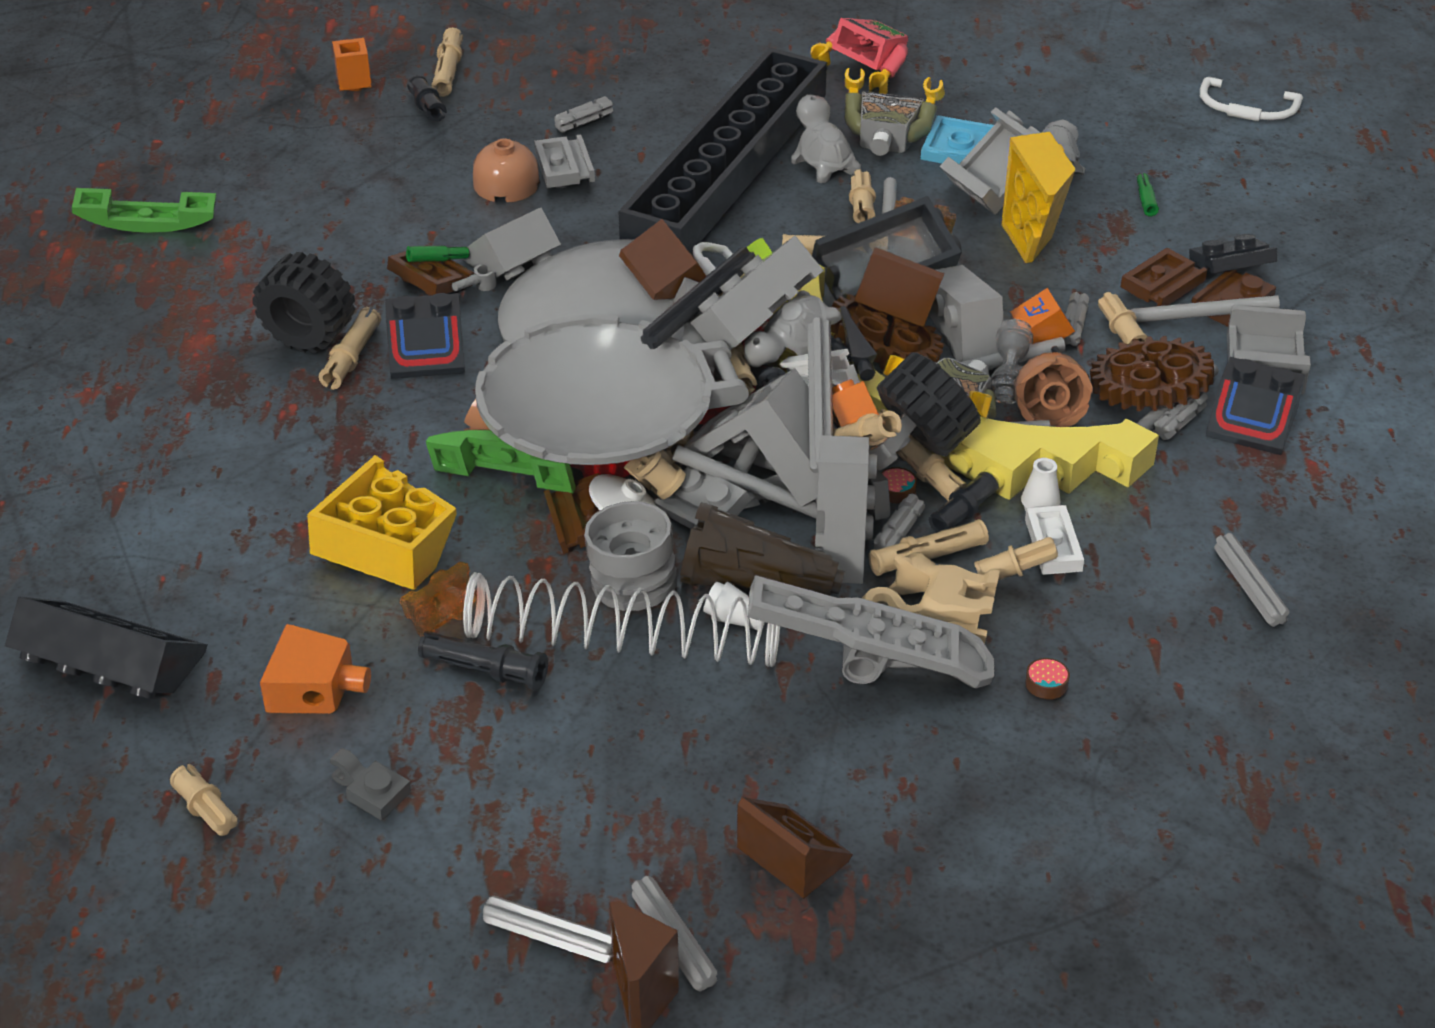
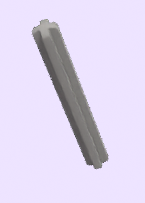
M815 317L813 322L808 324L810 470L813 473H818L820 435L833 436L831 327L828 320H821L820 317Z

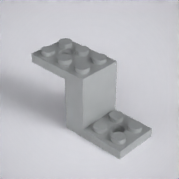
M795 368L750 394L743 403L732 405L710 418L683 446L711 458L724 448L722 443L731 439L735 444L750 435L800 507L813 500L817 502L818 473H813L810 470L809 387ZM905 413L899 416L902 427L899 433L896 432L897 435L895 437L886 438L881 444L869 447V454H877L878 471L892 464L898 458L896 452L911 441L909 435L917 425Z

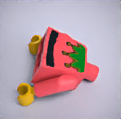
M840 18L837 30L826 39V44L819 43L812 46L811 58L825 61L827 66H829L831 63L829 52L834 50L875 70H880L881 72H874L870 75L869 92L879 87V93L887 94L888 78L894 77L908 55V47L906 46L908 36L875 20Z

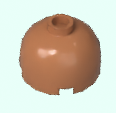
M499 139L482 148L477 154L473 164V186L479 196L494 202L495 196L506 197V202H516L528 198L537 190L539 167L537 159L528 147L510 139Z
M1059 352L1043 353L1030 359L1020 369L1015 380V400L1022 416L1027 421L1049 420L1050 425H1055V427H1070L1076 424L1088 411V402L1091 398L1093 386L1085 369L1072 357Z

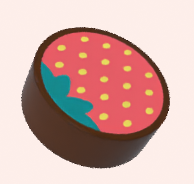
M892 467L881 472L888 479L890 503L899 504L909 494H916L917 478L910 470Z
M1036 659L1027 667L1025 685L1028 691L1036 697L1056 699L1066 693L1070 672L1065 664L1056 659Z

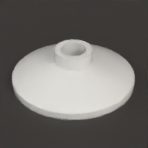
M601 474L596 476L589 485L590 497L599 510L609 505L629 501H641L655 505L654 499L646 492L644 486L633 479H625L611 474Z

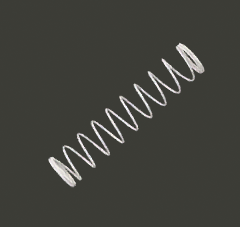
M476 572L469 578L463 610L465 635L467 638L475 639L480 632L483 621L486 591L488 608L486 638L487 640L491 639L492 623L499 596L505 583L508 580H513L519 600V642L522 643L534 593L540 583H545L551 603L552 646H555L567 596L571 588L577 586L583 605L584 648L588 649L600 599L604 591L610 589L615 606L617 651L619 653L622 649L625 630L637 594L642 592L648 614L649 654L652 656L655 652L666 606L670 597L675 595L680 614L682 657L685 659L688 656L699 610L704 599L708 598L713 621L715 660L719 662L733 611L738 601H741L745 619L747 660L749 665L754 663L764 622L760 621L751 655L748 611L744 599L737 597L729 610L718 650L716 612L714 602L709 594H704L697 604L686 642L683 606L681 598L676 591H671L667 595L662 605L653 637L651 606L648 594L644 588H638L632 595L625 613L622 629L620 630L618 600L616 592L611 585L604 586L599 592L588 625L586 598L583 588L578 582H573L567 588L556 618L553 592L546 579H540L534 585L524 611L522 593L519 583L514 576H508L502 581L491 607L487 580L481 573ZM477 583L476 613L472 627V605ZM770 623L767 625L765 664L767 667H774L778 652L780 626Z

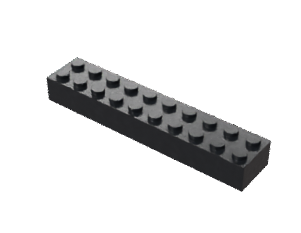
M769 47L618 211L619 239H636L663 219L689 253H691L693 247L701 242L802 124L796 116V109L801 98L807 94L823 98L826 96L827 62Z

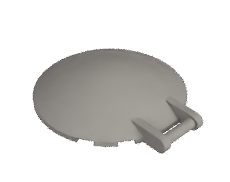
M635 239L597 241L558 252L535 264L520 275L508 288L501 300L498 310V325L503 341L507 340L511 343L525 337L524 330L530 327L573 316L616 315L619 316V322L639 325L641 320L652 323L673 305L674 299L653 300L619 257L621 249Z
M619 316L566 317L541 323L524 330L525 337L513 343L506 340L488 356V364L483 371H479L475 387L476 403L480 416L487 427L502 441L517 450L541 459L579 465L620 463L661 451L688 435L703 419L708 409L741 404L748 398L749 391L745 382L739 379L730 360L732 353L726 342L719 340L691 344L686 339L680 342L673 337H669L658 348L650 349L647 344H642L640 337L643 335V329L651 324V322L641 320L639 325L619 322ZM710 367H717L722 381L715 382Z

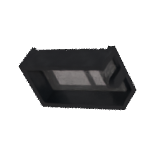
M926 196L815 240L812 257L819 265L825 267V283L835 301H837L839 296L846 298L847 294L856 297L875 247L934 270L957 266L962 248L958 238L955 235H951L946 227L941 210L938 207H934L929 197Z

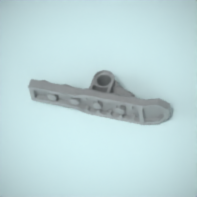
M756 575L750 586L748 618L842 643V672L844 677L853 683H871L886 668H924L953 676L972 688L990 685L994 678V657L980 637L960 625L862 598H836Z

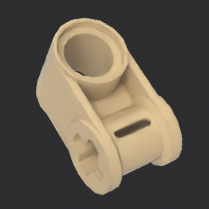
M664 450L630 460L624 467L649 491L652 490L661 499L671 496L681 486L686 476V473L675 464L676 461L672 460V457Z

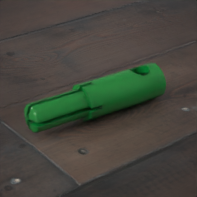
M1143 173V178L1139 174L1137 176L1138 191L1144 214L1146 216H1154L1158 213L1159 207L1153 186L1150 184L1147 174Z
M445 245L408 246L406 249L408 262L447 261L448 259H468L469 249L467 247H446Z

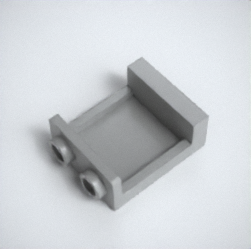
M995 107L991 113L997 120L996 124L960 164L948 157L939 166L953 184L994 215L998 213L1004 204L1010 137L1040 133L1033 126H1030L1028 129L1023 127L1024 123L1013 112L1008 111L1005 114Z
M1233 305L1227 329L1228 360L1230 357L1248 359L1255 363L1275 368H1286L1292 372L1304 374L1305 378L1301 394H1304L1311 366L1310 356H1305L1303 331L1306 312L1302 310Z

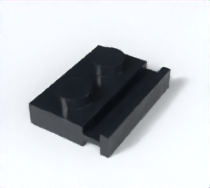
M1241 234L1235 236L1234 241H1204L1201 247L1189 249V257L1191 261L1195 262L1196 266L1210 269V272L1214 274L1277 262V248H1269V244L1256 239L1255 235Z

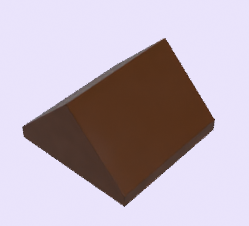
M663 219L621 249L619 257L653 300L674 299L684 277L697 282L706 277L697 261Z
M875 247L854 301L924 327L944 273Z
M742 797L737 804V848L803 899L846 865L853 856L850 851L786 804Z
M620 901L610 902L612 965L628 1028H651L679 992L678 930Z

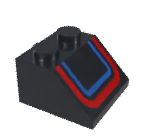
M438 293L430 296L416 297L400 296L385 299L391 379L465 373L459 293Z
M1230 357L1220 381L1206 436L1282 455L1298 410L1305 375L1292 372L1286 368H1275L1255 363L1248 359Z

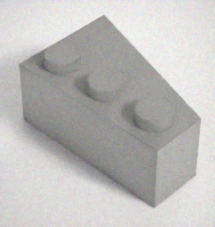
M793 236L763 260L757 255L744 265L741 270L745 275L740 278L736 273L719 288L723 294L718 297L716 293H713L698 306L702 313L690 323L706 342L721 340L726 342L731 350L770 318L773 312L785 301H789L799 293L798 290L816 278L824 270L799 239Z
M964 265L936 269L944 273L929 315L955 360L962 362L1002 352L1001 347L1004 337L1002 296Z
M820 435L815 550L828 554L833 560L839 562L837 569L845 571L842 583L863 584L865 539L872 540L873 516L866 515L867 509L874 510L875 485H868V479H876L877 454H869V437Z

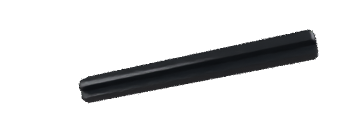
M747 247L739 248L643 329V335L640 337L642 344H647L650 349L658 348L700 312L698 306L713 293L721 294L720 286L736 273L739 277L742 276L744 272L741 268L755 257V253L749 252Z

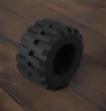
M303 252L285 255L260 280L253 291L255 296L252 298L253 305L257 307L255 310L256 316L262 320L263 323L261 325L264 329L269 330L273 334L272 337L274 339L282 341L284 346L290 349L295 347L299 352L306 353L307 350L311 353H316L320 349L324 350L352 319L351 316L355 313L356 308L353 305L355 302L354 294L349 292L351 286L348 281L343 280L341 277L343 274L338 269H333L330 266L331 263L325 259L321 261L317 255L311 253L308 256Z
M911 352L877 386L880 399L887 410L893 411L899 416L905 413L917 425L910 434L926 449L943 457L948 456L981 423L976 406L962 387L939 365L918 353Z

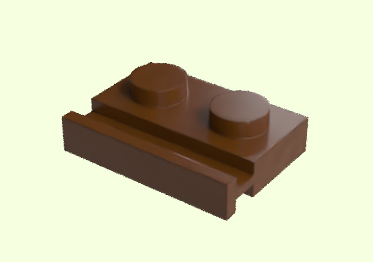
M406 251L388 256L387 269L400 276L403 281L412 283L424 290L429 296L438 293L448 294L454 292L452 283L474 274V272L451 259L439 262H408Z
M1165 248L1122 275L1120 287L1147 303L1154 301L1157 303V306H1166L1206 281L1208 269L1204 267L1197 269L1194 267L1195 262L1169 248Z
M1237 269L1224 272L1194 295L1192 303L1275 296L1276 286L1249 273L1241 275L1237 273ZM1230 314L1207 316L1228 327Z
M599 473L575 480L576 489L573 493L564 491L551 493L550 489L544 491L563 554L569 552V547L578 544L580 548L586 547L584 537L586 524L595 513L600 511L590 497L589 485Z

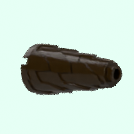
M703 502L700 503L694 518L698 519L697 526L691 528L680 572V582L694 586L699 584L710 587L716 581L724 585L726 582H729L738 589L750 591V586L756 575L829 596L831 593L839 595L845 571L837 569L839 562L833 560L830 555L791 542L789 537L755 526V522L722 511L717 506Z

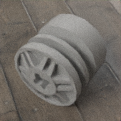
M641 501L620 502L601 509L587 522L584 537L587 556L590 561L591 585L596 598L604 586L611 585L616 592L619 610L626 611L632 595L638 588H644L648 594L651 607L664 601L667 595L674 591L677 583V568L673 553L672 525L666 512L655 505ZM606 589L600 601L607 607L615 609L612 592L610 589ZM642 592L637 594L631 611L647 608Z

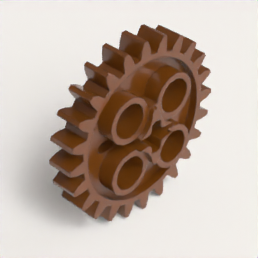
M847 294L846 298L839 296L838 300L833 302L832 307L838 311L841 306L847 307L858 329L878 354L874 362L879 363L881 369H885L890 355L905 359L911 352L923 355L935 363L939 361L944 343L940 342L942 336L934 333L935 327L925 324L924 327L856 302L854 301L855 296ZM842 320L830 325L831 332L835 333V339L841 338L846 346Z
M1148 336L1145 342L1133 339L1130 345L1119 342L1118 349L1106 348V354H1098L1097 361L1091 363L1092 369H1090L1093 393L1099 394V400L1109 399L1110 406L1122 403L1123 410L1133 405L1136 406L1139 412L1146 406H1150L1153 411H1157L1161 405L1166 406L1168 409H1173V403L1175 402L1187 405V398L1199 399V392H1208V385H1213V377H1215L1214 360L1211 359L1210 352H1205L1204 346L1194 347V341L1182 344L1179 337L1173 341H1167V336H1163L1159 340H1153L1151 336Z

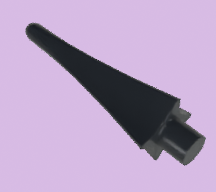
M841 306L839 312L842 315L846 346L849 352V365H854L861 380L869 381L875 376L876 372L873 362L878 354L858 329L847 307Z

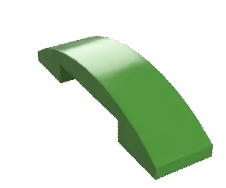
M76 188L72 213L92 223L117 230L141 233L171 232L191 228L213 219L216 193L181 192L179 203L112 201L111 189Z
M491 430L454 431L429 436L425 441L435 471L469 476L474 467L478 466L533 475L538 488L573 493L576 489L570 464L545 460L526 454L502 441Z

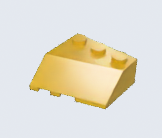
M1050 131L1010 137L1001 225L1025 263L1033 262L1053 237L1076 170L1066 156L1063 146L1057 143Z
M374 455L307 514L310 554L415 590L436 569L457 511L454 506L425 487L415 488L410 485L407 475L399 470L391 472L384 467V460Z

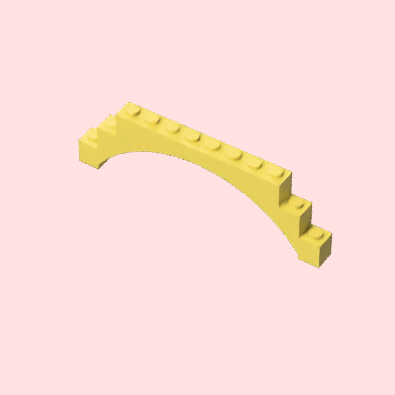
M823 266L821 268L824 271L802 287V290L821 300L824 297L825 267ZM786 348L779 359L772 363V365L783 369L787 373L786 368H782L780 363L787 357L797 356V354ZM875 370V376L869 381H864L877 412H880L881 409L887 410V408L880 399L877 386L886 377ZM980 417L981 423L948 456H941L948 468L972 481L981 472L991 474L998 483L999 488L996 493L1010 500L1026 486L1033 470V463L1039 458H1049L1056 462L1059 489L1068 494L1095 471L1129 487L1154 465L1159 435L1128 419H1125L1120 424L1091 427H1051L1024 425Z

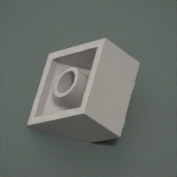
M542 207L478 238L467 246L469 249L468 259L462 260L473 268L478 264H483L487 267L488 273L491 271L495 272L496 279L504 275L506 281L525 272L523 265L532 262L534 266L552 256L550 251L561 245Z

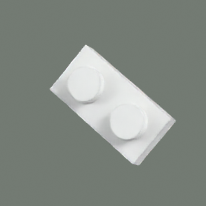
M1066 505L1026 508L1025 521L1032 543L1051 537L1058 551L1056 559L1039 564L1042 575L1083 572L1084 557Z

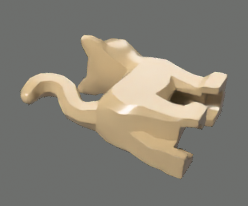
M913 552L907 556H895L896 579L889 588H872L862 597V599L883 603L887 606L960 625L980 637L985 644L988 631L977 628L979 617L983 614L992 613L1000 571L989 570L984 575L976 574L956 565L935 564L922 553ZM925 592L921 602L911 606L907 605L900 597V595Z

